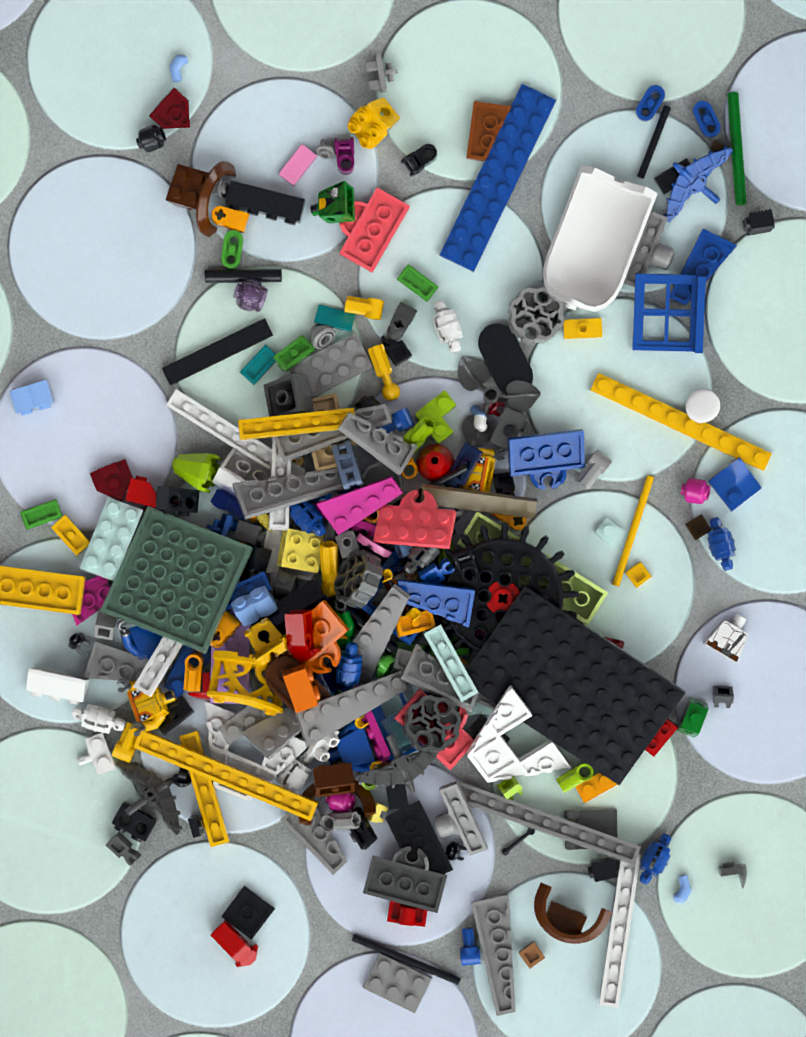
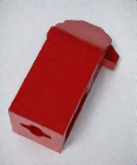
M292 610L284 614L287 647L294 658L300 661H308L319 652V648H314L312 610Z
M226 920L211 933L210 936L236 961L235 965L237 967L249 966L256 960L258 945L251 946Z

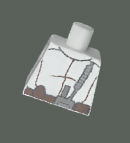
M736 614L731 623L723 620L703 644L737 663L748 633L741 630L746 619Z

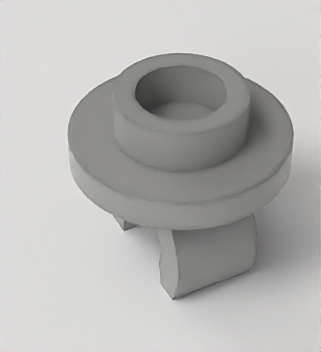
M322 139L316 149V153L323 159L333 158L335 156V142L332 141L329 146L324 144L325 139Z
M219 179L212 190V194H218L220 198H225L229 189L228 183L224 179Z

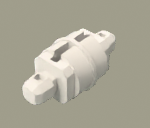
M443 300L434 303V309L437 314L432 317L435 333H437L441 344H449L448 348L452 353L459 352L461 345L458 339L463 337L460 321H458L454 309L446 310L445 302Z
M88 704L85 710L75 707L71 715L74 719L82 720L81 727L104 734H109L112 728L123 731L126 721L123 719L115 718L116 711L93 704Z
M307 751L300 755L299 761L295 759L278 776L277 782L282 785L281 787L297 793L303 784L306 783L305 781L312 771L307 765H310L313 759L308 757Z

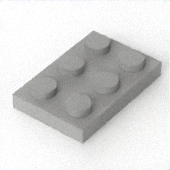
M379 953L363 988L415 1013L432 978Z

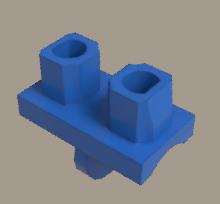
M223 513L221 520L215 519L213 526L207 524L206 528L226 537L228 530L236 531L238 521L233 519V516Z

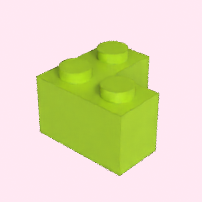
M445 390L415 413V417L419 421L424 416L431 417L435 421L436 428L430 435L437 444L442 443L454 433L442 418L457 406Z

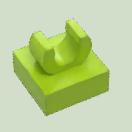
M514 776L512 779L504 780L497 785L506 799L514 801L512 796L517 792L520 796L522 795L521 789L523 788Z

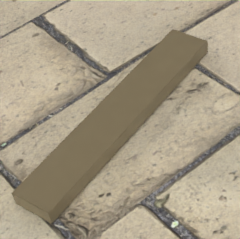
M430 484L422 485L420 502H422L425 498L423 492L426 490L434 496L438 506L533 519L537 507L536 498Z

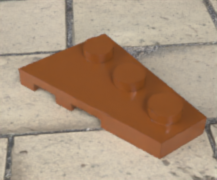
M474 101L466 159L486 160L512 106Z

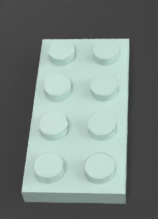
M108 497L80 569L114 581L138 529L144 510Z

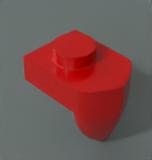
M211 672L202 673L203 692H188V695L198 699H210L207 696V691H209Z

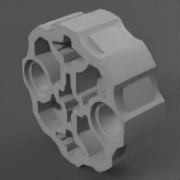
M528 287L522 290L510 303L507 311L509 315L508 326L511 332L516 334L526 344L547 343L564 324V305L562 301L551 296L545 287ZM538 294L545 295L546 302L539 301ZM520 304L521 311L516 315V306ZM535 312L538 313V315H537V316H538V319H535V318H534V315H533V314H534ZM556 317L555 323L557 324L552 328L551 320ZM527 329L532 330L534 337H528L525 331Z

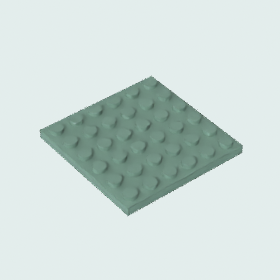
M148 506L100 611L206 654L253 548L170 514H163L162 511Z

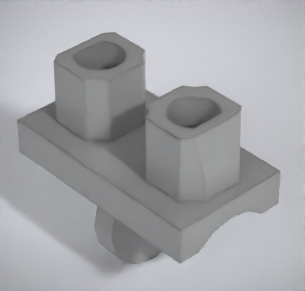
M377 55L376 59L367 61L366 68L367 73L378 71L379 78L369 79L370 90H381V93L387 92L385 76L388 77L389 83L394 82L393 75L398 74V69H392L391 63H386V70H384L381 55Z

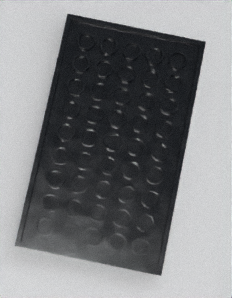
M526 585L523 586L466 668L477 691L496 705L511 685L532 713L530 718L523 721L525 724L584 763L589 764L593 769L618 785L622 783L685 694L683 689Z

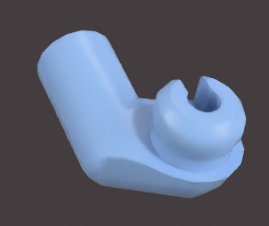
M176 55L170 64L173 83L182 81L180 69L182 65L188 62V58L185 55Z
M687 875L678 877L681 888L679 892L673 895L676 903H684L691 893V886Z

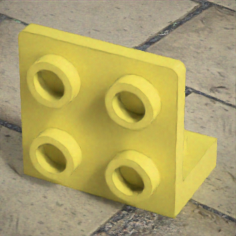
M294 529L282 530L276 566L318 573L320 566V543L323 542L324 535L319 537L314 533L307 534L304 531Z

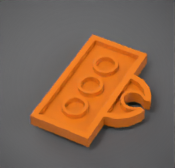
M323 600L312 610L314 648H319V652L308 661L296 659L301 665L305 664L307 668H311L312 672L318 674L332 671L331 667L324 664V657L330 658L334 667L338 666L341 652L336 641L350 630L327 601ZM287 647V650L284 651L283 653H281L280 655H277L276 653L271 652L275 657H278V656H290V657H293L292 654H290V651L288 650V647Z

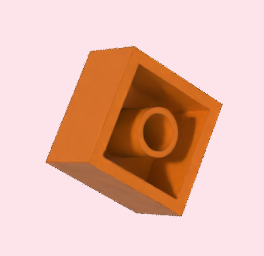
M305 664L283 671V678L295 712L298 713L318 706V700L321 698L317 685L313 686L312 684L314 676L311 668H307Z

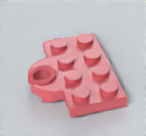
M378 187L368 204L354 201L355 221L339 223L342 232L348 237L339 255L371 273L375 270L410 208L408 204Z
M413 490L402 498L399 506L384 505L379 509L373 540L375 543L450 549L456 511L438 509L434 496L426 490L423 492L424 500L416 503L419 492L418 490Z
M418 689L395 715L394 719L403 726L404 713L407 708L421 697L427 695L421 689ZM439 703L437 706L438 711L445 713V705ZM459 706L457 710L461 717L459 736L454 743L446 747L445 750L438 752L436 756L448 770H451L474 741L462 729L467 722L468 714L465 709ZM417 708L414 711H411L414 713L412 720L418 716L417 712L419 708ZM433 720L429 722V723H430V726H429L430 728L436 727V726L433 725V724H434V721H433ZM442 723V724L445 725L446 727L449 726V725H451V723H447V724ZM450 729L449 731H447V732H444V733H446V738H445V740L451 737V736H450V731H451V729ZM418 736L417 740L424 746L426 739L423 736Z

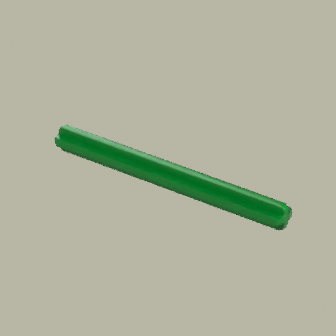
M729 92L727 100L731 149L733 150L731 154L735 204L741 206L745 205L747 200L739 93Z

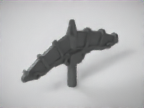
M391 734L386 737L394 756L390 764L378 769L365 771L354 778L358 781L359 785H362L363 782L374 784L375 787H378V785H391V788H395L397 784H405L411 794L415 793L413 780L420 774L424 775V770L431 762H436L434 758L438 752L418 751L411 755H401L394 735Z
M118 761L116 766L122 774L134 782L141 790V798L125 809L126 814L130 816L145 804L155 807L162 815L167 827L175 835H178L182 830V826H179L178 815L181 813L176 809L174 801L176 796H172L169 788L173 784V777L163 781L155 776V772L150 773L142 769L139 764L135 766L125 763V761Z

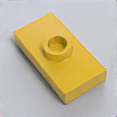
M602 318L564 320V339L602 338Z

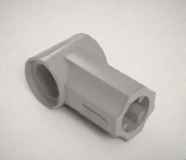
M596 450L576 481L589 490L600 474L602 475L612 461Z
M357 811L331 812L324 815L320 822L321 827L326 832L359 828L361 817Z

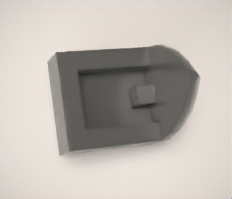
M734 862L722 863V867H718L721 877L739 874L741 887L744 888L747 878L746 864L734 865Z

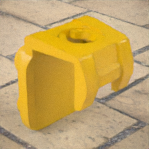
M383 97L360 107L350 117L347 128L356 135L363 148L373 149L387 136V130L391 129L399 121L400 117Z
M267 617L244 631L245 637H248L256 652L252 656L254 663L257 662V664L260 663L263 666L271 660V652L280 655L287 650L286 635H282ZM262 630L269 633L270 642L267 644L258 638V633Z

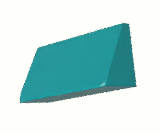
M318 305L314 323L351 332L356 314Z

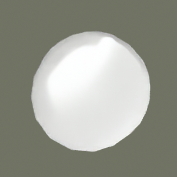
M709 389L695 390L686 401L687 415L694 422L704 423L711 421L720 410L719 398Z

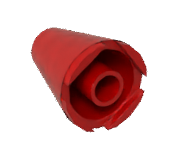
M430 444L420 451L416 465L420 475L424 479L433 482L449 473L455 460L452 452L444 445ZM437 457L438 463L432 464L431 459Z

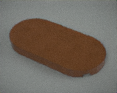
M278 656L272 659L266 667V684L295 713L283 678V671L301 664L293 657ZM314 677L312 684L318 687L321 698L319 700L330 697L327 689Z

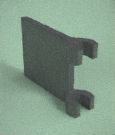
M616 809L564 810V818L576 819L577 824L617 838ZM565 841V849L567 850L587 849Z

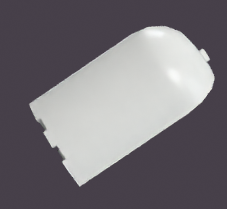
M581 165L546 256L543 279L548 293L566 303V308L575 311L576 308L595 312L606 308L615 300L624 283L658 193L646 186L628 181H618L614 179L615 176L595 167Z

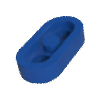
M653 85L647 89L636 108V116L639 120L647 122L654 117L665 98V91L661 86ZM657 93L658 98L653 99L651 94ZM647 109L649 114L643 115L642 110Z
M706 101L697 102L693 107L692 113L702 134L707 138L716 137L720 132L721 126L712 106ZM701 108L705 110V114L703 115L699 113V109ZM707 126H713L714 130L709 132Z

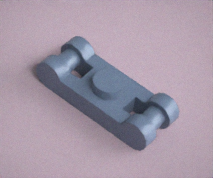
M350 438L344 440V443L332 444L331 447L344 489H351V486L363 485V479ZM347 450V453L341 455V451ZM353 473L354 478L348 479L347 475Z

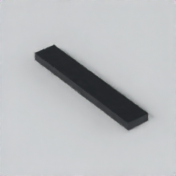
M264 318L163 367L162 370L171 386L272 337L273 334Z

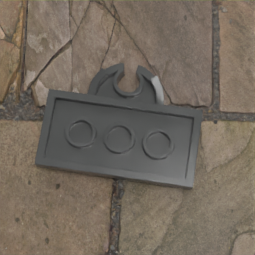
M411 846L400 848L394 854L392 860L372 856L363 890L364 894L438 913L447 875L430 871L427 855L420 848L417 850L418 858L415 861L407 859V853L411 850Z

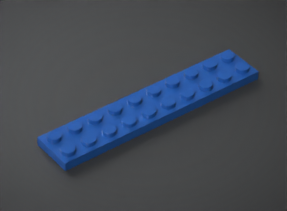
M524 84L521 85L511 105L512 107L504 120V124L499 130L495 142L439 255L440 257L472 272L475 271L555 105V99Z

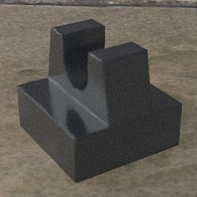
M713 685L714 707L718 708L719 703H725L726 708H730L734 700L732 686Z

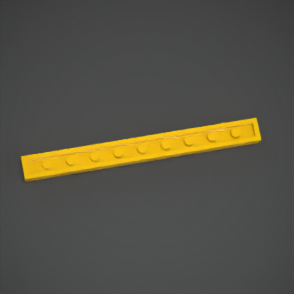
M600 373L597 374L590 391L733 458L738 459L740 457L744 463L761 471L765 470L772 453L710 424L694 422L686 413Z
M148 731L141 732L133 747L309 821L312 820L319 803Z

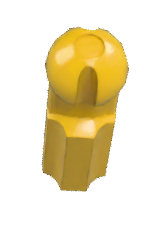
M380 344L367 349L376 376L383 380V397L388 401L398 399L400 388L390 378L392 368L384 345Z
M326 541L320 543L321 590L325 596L334 597L336 596L334 582L338 575V547L334 541Z

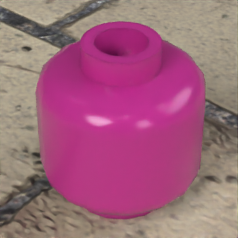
M690 478L686 484H682L681 495H684L687 503L703 504L705 500L709 499L710 485H707L705 480Z
M353 793L326 796V803L333 812H349L355 806L356 797Z

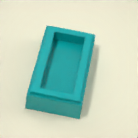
M265 344L240 373L251 384L255 385L276 362L273 358L276 353Z

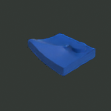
M740 457L708 481L731 512L762 489Z

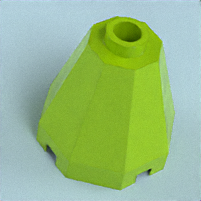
M211 453L179 454L178 457L173 459L172 468H174L175 474L197 490L210 493L211 490L208 488L215 486L212 481L220 467V464H217V460L221 461V457Z

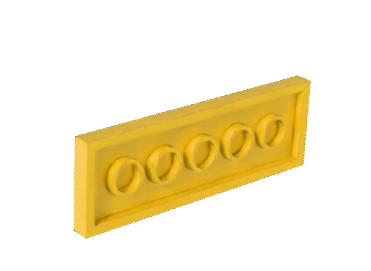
M0 566V605L81 615L86 577Z

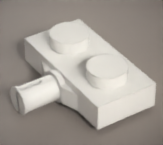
M103 733L84 739L88 748V754L77 758L78 761H81L79 762L80 766L91 762L96 769L97 775L116 769Z

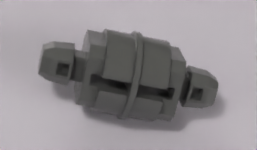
M412 546L407 556L411 562H407L404 566V571L411 575L417 570V566L420 569H423L425 566L428 567L432 561H435V558L440 553V548L429 547L428 550H425L426 547ZM423 553V556L417 561L416 559Z

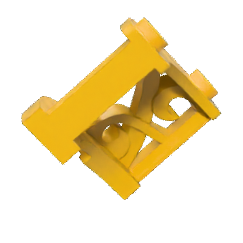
M214 650V664L209 691H207V696L212 698L213 702L240 703L260 709L270 716H276V713L284 712L282 708L283 701L274 692L272 694L269 691L270 688L266 684V679L261 675L262 671L265 672L269 663L261 666L260 663H254L252 660L253 655L251 654L247 658L243 655L238 656V652ZM223 664L225 674L220 675L221 665ZM237 665L243 667V672L234 673L238 671ZM253 668L255 669L257 679L264 686L249 693L239 683L237 678L244 676ZM219 679L229 680L221 685V687L226 686L228 688L227 692L217 691ZM267 697L272 699V703L268 702Z

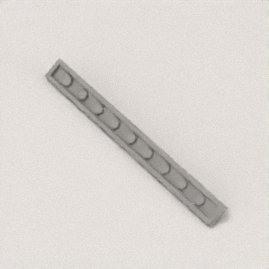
M458 782L470 807L632 865L636 863L641 846L463 782Z

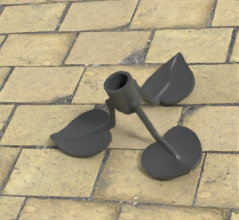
M461 357L459 361V382L468 391H474L478 386L484 390L483 397L486 402L484 413L486 415L489 405L496 403L499 397L508 398V406L512 410L524 412L530 409L541 395L534 385L521 380L512 381L507 385L506 392L508 395L499 393L495 387L482 385L489 379V369L484 362L466 357ZM474 415L468 416L462 425L466 442L478 447L489 441L494 433V423L486 419L487 429L484 432H479L474 427Z

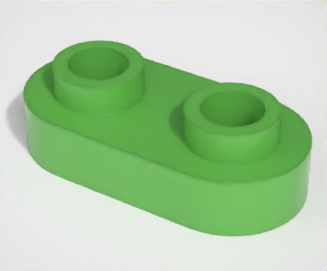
M236 230L227 232L224 237L221 261L228 269L238 267L241 261L243 236ZM231 238H237V243L232 244L230 242ZM230 256L235 258L232 263L228 262V257Z
M390 655L381 657L375 670L377 679L390 673L395 658Z

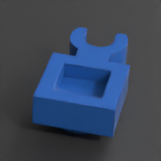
M444 558L438 566L432 563L418 572L423 582L439 584L445 580L444 574L453 573L455 568L453 564L446 567L450 564L448 558Z

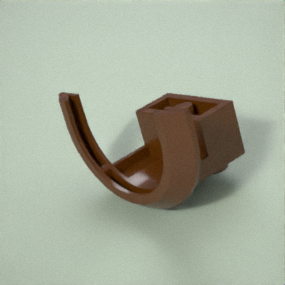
M221 161L208 173L177 164L165 200L184 209L196 210L199 231L203 235L210 237L218 229L211 224L208 216V205L212 190L223 175L227 174L235 178V167L227 161Z
M340 762L336 765H320L313 768V784L302 793L303 796L313 800L315 797L354 793L363 805L365 817L376 813L374 798L369 790L359 785L358 781L354 779L351 763ZM299 817L300 824L311 825V821Z
M542 882L540 883L534 899V912L540 926L550 936L565 943L580 944L595 939L605 930L613 912L601 908L593 926L582 932L587 915L552 900L546 910V901L552 887Z

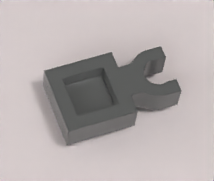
M120 832L114 835L106 844L118 858L123 856L129 866L141 856L137 850L131 848L133 844Z

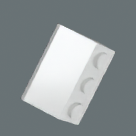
M233 448L219 467L212 483L236 496L233 483L250 480H268L271 477V471Z
M33 667L28 669L26 690L31 691L33 696L42 697V694L50 695L49 699L61 701V698L69 699L68 703L80 705V702H85L90 679Z

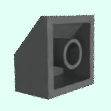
M293 373L263 385L269 417L314 412L307 375Z

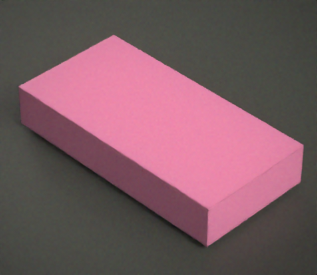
M302 144L280 171L279 175L292 186H295L317 158V155Z

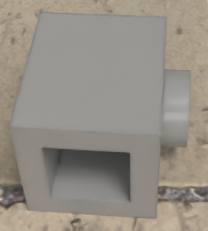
M347 529L340 535L335 536L343 559L347 558L350 552L355 549L360 551L354 530L349 531Z
M99 607L94 637L113 640L117 618L101 612Z

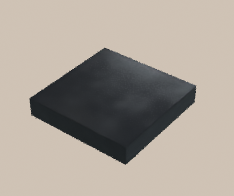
M244 885L221 917L252 940L275 908Z

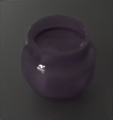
M246 279L242 284H237L233 298H236V304L240 309L260 312L265 303L268 288L262 287V284L256 280Z

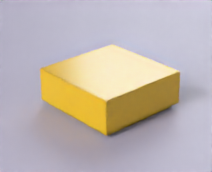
M641 561L625 572L636 588L652 577Z

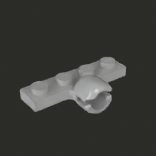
M650 212L623 284L635 288V273H647L650 266H656L664 270L670 267L674 257V250L660 243L668 217Z
M458 781L441 786L439 792L447 806L448 812L435 817L434 825L438 835L445 838L453 834H459L469 856L487 850L488 845Z

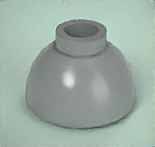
M315 324L310 329L311 343L315 349H325L334 341L336 332L332 327Z

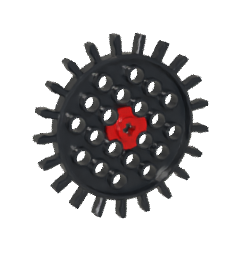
M507 522L502 523V536L490 538L488 528L485 524H482L480 532L483 536V541L474 545L469 537L462 533L460 535L462 542L466 547L471 544L480 574L485 571L491 574L489 581H483L480 575L473 583L463 581L455 563L452 549H444L445 554L454 560L453 565L455 568L453 573L444 574L446 577L445 585L475 589L469 627L450 620L442 626L445 633L452 629L459 637L452 643L455 651L462 643L473 649L468 656L467 664L471 663L499 621L496 619V614L498 612L505 613L524 585L519 583V578L523 575L528 576L530 579L529 584L526 586L574 618L577 617L576 612L562 608L563 598L579 597V591H563L561 580L575 575L574 569L558 573L554 563L562 559L565 553L561 550L556 552L551 558H548L541 551L548 542L549 537L547 535L540 539L537 546L526 542L529 526H524L520 539L508 537L509 527ZM489 552L493 555V560L485 562L482 559V555ZM509 554L513 561L510 564H504L501 560L503 555ZM524 556L530 557L532 560L531 565H522L521 558ZM467 569L472 573V577L470 579H474L476 575L475 571L473 569ZM508 574L511 578L510 582L502 583L499 579L500 575ZM545 577L549 580V585L541 587L538 584V580ZM481 591H487L490 597L487 600H481L478 594ZM500 593L502 595L507 594V601L499 600ZM479 610H485L488 616L482 620L477 617L476 613ZM483 629L486 635L484 638H477L475 631Z

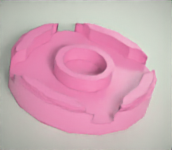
M359 533L356 538L362 545H366L372 551L385 558H389L392 553L387 547L380 543H375L372 538L363 533Z

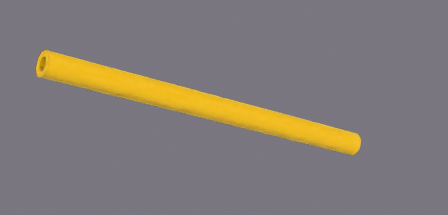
M647 475L612 585L620 586L654 480L652 476Z

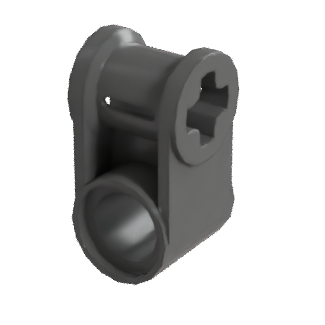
M400 301L387 329L389 338L399 340L403 337L417 313L416 309Z

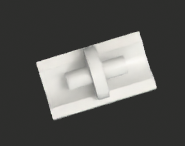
M337 730L311 745L306 752L308 757L327 762L330 758L329 748L336 747L340 742L337 737L340 731Z

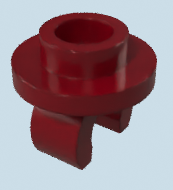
M498 399L496 403L489 405L487 414L500 417L501 414L496 409L498 406L505 407V404L499 402Z

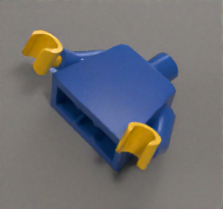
M365 715L350 722L340 730L337 736L340 740L337 745L338 748L328 751L330 762L342 759V762L352 764L353 771L360 773L371 769H378L377 765L381 764L382 761L375 762L364 729L369 722L364 724L361 721Z

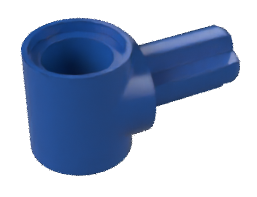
M406 407L391 414L392 424L380 428L387 430L386 433L388 434L396 429L398 432L404 431L414 426L415 423Z
M473 928L462 929L461 965L481 964L480 950L475 945Z

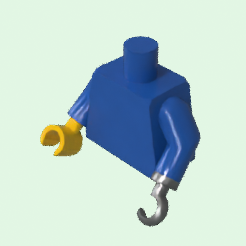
M120 620L117 628L121 631L120 634L125 649L133 656H138L139 660L150 659L163 637L138 626L128 629L120 627L122 623L127 622Z

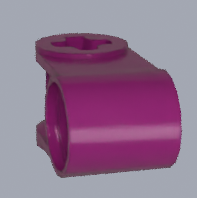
M350 137V139L344 140L334 138L338 171L343 175H350L355 168L354 138ZM349 161L351 166L348 169H343L341 163Z

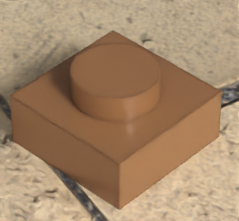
M534 941L518 952L529 969L545 958Z

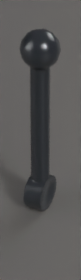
M528 828L523 836L508 848H503L502 854L508 855L511 849L529 835H533L535 830Z

